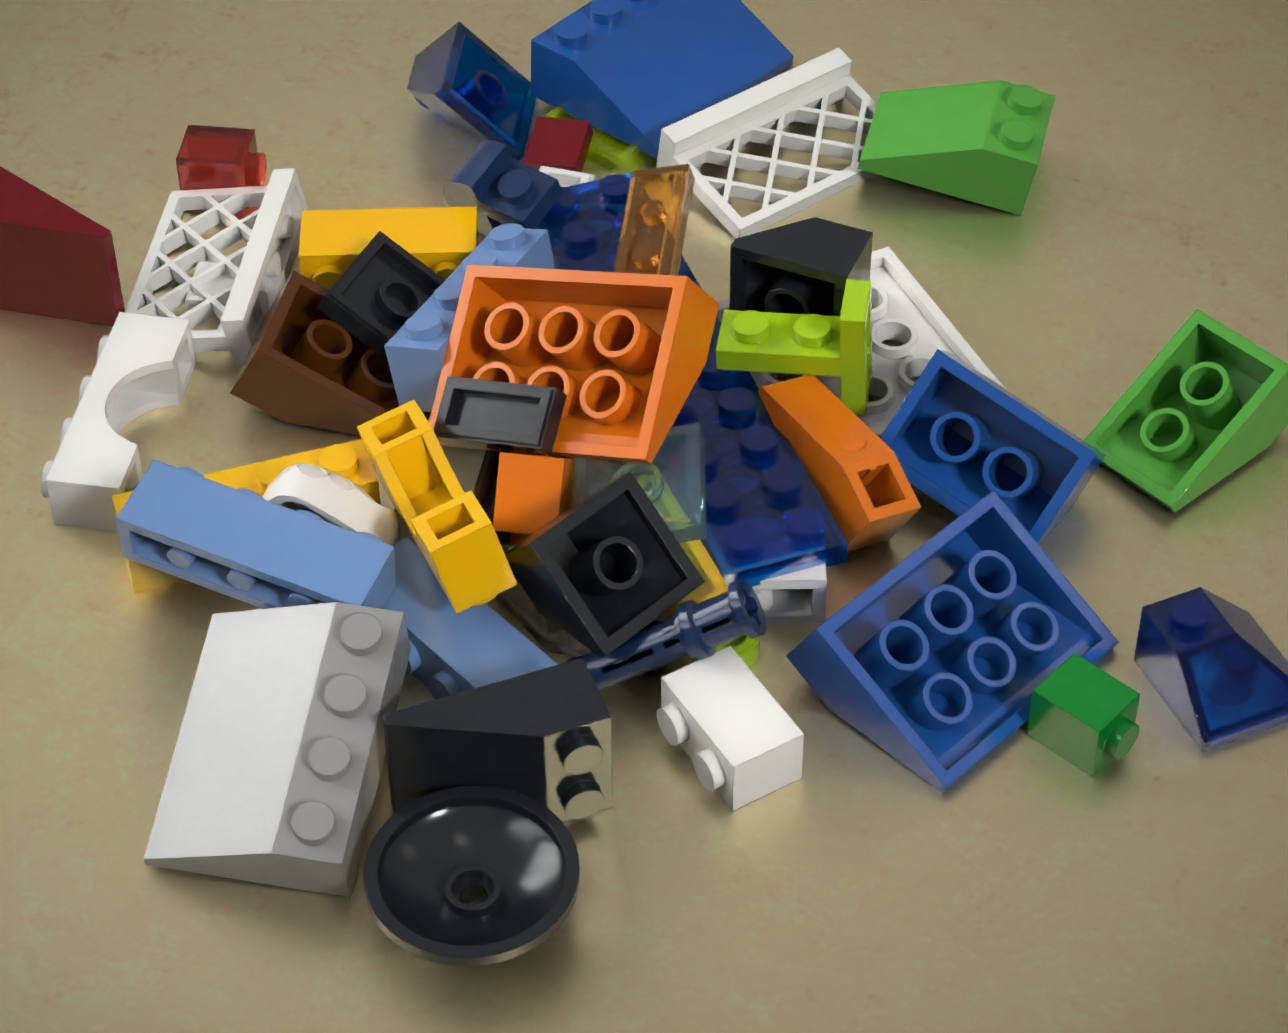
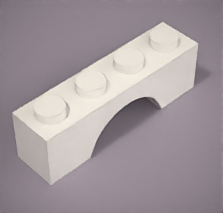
M119 312L110 334L102 336L98 346L97 364L91 376H85L82 380L79 391V405L73 418L67 417L63 423L60 448L54 461L48 460L42 472L41 491L42 495L50 500L55 525L118 532L112 495L134 491L143 477L138 445L121 437L119 434L131 421L147 412L180 405L196 366L189 320Z

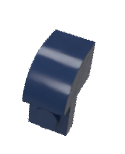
M493 140L479 142L443 187V195L449 207L477 206L478 232L485 236L493 228L508 223L520 224L523 228L536 229L564 194L558 179L514 160L505 144Z

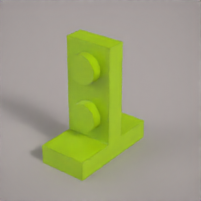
M846 279L840 316L773 313L755 310H724L716 346L717 369L841 377V401L854 414L866 415L872 380L871 280Z

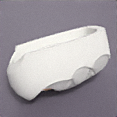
M301 463L300 465L295 464L285 468L268 485L263 495V498L267 501L295 511H310L321 517L325 522L355 533L367 532L373 534L391 546L399 540L400 524L394 509L376 503L362 488H358V485L353 481L333 472L329 473L328 470L315 465Z

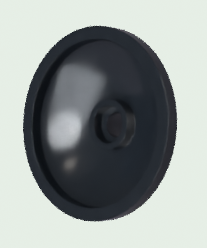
M472 785L453 787L430 793L407 804L390 817L379 829L369 846L364 862L363 881L367 905L376 924L387 937L402 949L420 958L440 964L483 966L500 963L525 954L542 944L559 929L567 919L577 898L580 882L579 855L572 835L565 824L549 808L516 791L500 787ZM470 902H481L478 904H468Z

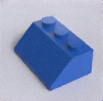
M937 349L880 436V439L895 452L910 484L958 516L962 515L994 490L1039 546L1072 508L1106 457L1104 453L952 353Z

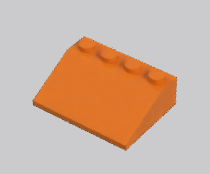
M467 265L429 424L434 430L448 376L554 387L565 393L567 397L554 442L552 456L651 464L706 365L719 304L688 276ZM439 441L441 446L505 451L481 447L448 444Z

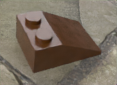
M293 270L267 311L230 394L283 422L360 435L357 426L399 407L389 363L317 309V306L329 289ZM423 412L427 420L431 412Z

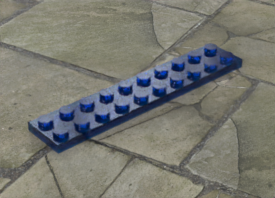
M635 172L609 175L600 180L561 187L564 194L536 227V229L548 230L556 269L688 276L700 287ZM717 316L706 365L654 458L664 480L728 587L731 582L738 579H744L753 587L761 585L760 581L815 566L826 564L827 568L846 563L848 543L791 443L774 426L758 393L759 388L749 371L717 369L716 346L721 322Z

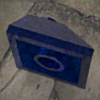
M457 22L415 56L407 90L414 95L419 104L427 109H431L446 123L479 142L493 140L505 144L512 158L519 161L524 157L536 103V97L531 95V82L461 22Z
M1202 587L1142 607L1134 662L1202 753L1288 722V661L1248 611Z

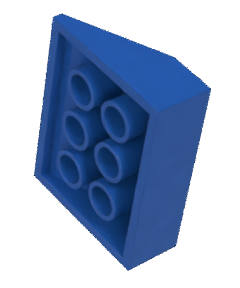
M592 0L531 40V95L579 120L590 121L591 126L657 159L662 128L779 75L793 65V55L741 0Z
M992 490L818 626L789 652L786 657L827 708L939 792H943L1029 719L1033 689L1067 658L1076 653L1094 664L1115 647L1119 641L996 492Z

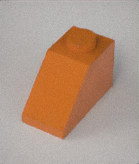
M500 452L493 518L494 530L511 532L510 545L517 546L551 520L575 506L584 472L585 459Z

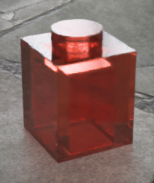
M188 125L176 158L180 190L263 186L265 183L267 170L265 153L257 152L255 129Z

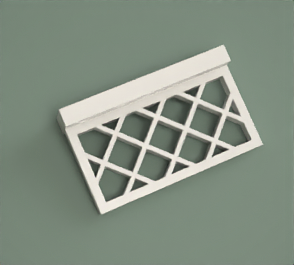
M838 47L662 128L656 168L669 182L679 177L735 239L754 234L876 175L857 168L864 146H860L862 134L868 135L877 102L849 75L852 60ZM846 98L859 111V116L826 111V109ZM795 122L817 125L815 137L784 132L783 128ZM823 126L856 132L854 144L822 139ZM753 142L773 146L771 158L740 153L738 151L740 148ZM779 147L812 153L810 166L777 160ZM818 154L851 160L850 167L841 171L816 167ZM708 163L729 167L726 179L704 176L697 169ZM735 168L768 174L766 187L733 181ZM774 175L807 181L806 188L796 193L772 188ZM729 197L763 203L762 209L742 218L728 203Z
M273 169L267 186L171 191L125 313L187 319L190 321L194 352L231 351L236 366H242L267 311L288 279L299 246L302 210H309L296 169ZM246 207H260L241 220L234 216ZM207 209V211L186 223L181 220L184 211ZM221 222L227 226V228L207 240L200 236ZM241 239L247 243V246L228 257L220 253ZM187 242L194 246L173 260L167 257L168 253ZM209 259L211 262H217L193 278L186 273L196 267L198 261ZM226 272L235 279L232 285L213 296L201 286ZM172 280H176L180 284L159 298L152 295L155 290ZM193 290L203 302L177 317L172 310L186 303L187 292ZM215 315L220 319L217 330H192Z

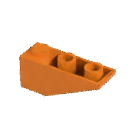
M805 375L762 386L758 390L837 556L889 541L922 508L895 452L816 376Z

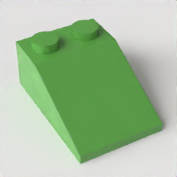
M1002 80L881 92L857 169L1021 216L1038 167L1055 95L1038 91L1031 86L1016 85Z
M1196 309L1084 441L1106 455L1101 465L1175 513L1266 450L1288 425V364Z

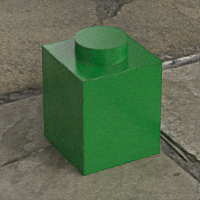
M1073 653L1033 689L1027 735L1085 773L1093 776L1112 757L1116 760L1123 758L1134 745L1140 730L1139 725L1135 723L1140 693L1076 653Z

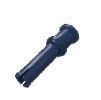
M738 579L729 584L728 591L701 603L688 600L679 604L673 613V618L636 633L605 657L600 658L595 653L589 652L580 657L568 659L566 662L583 658L598 691H601L686 655L701 660L715 654L717 646L744 635L751 639L760 637L766 632V620L760 601L753 588L744 579Z

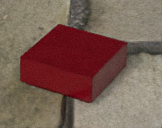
M537 116L523 164L539 170L540 166L582 172L594 133L590 121Z

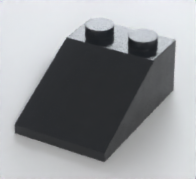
M583 658L382 715L391 805L395 813L407 804L430 793L453 787L472 785L500 787L524 794L549 808L562 822L571 819L587 818L598 811L613 807L611 715Z

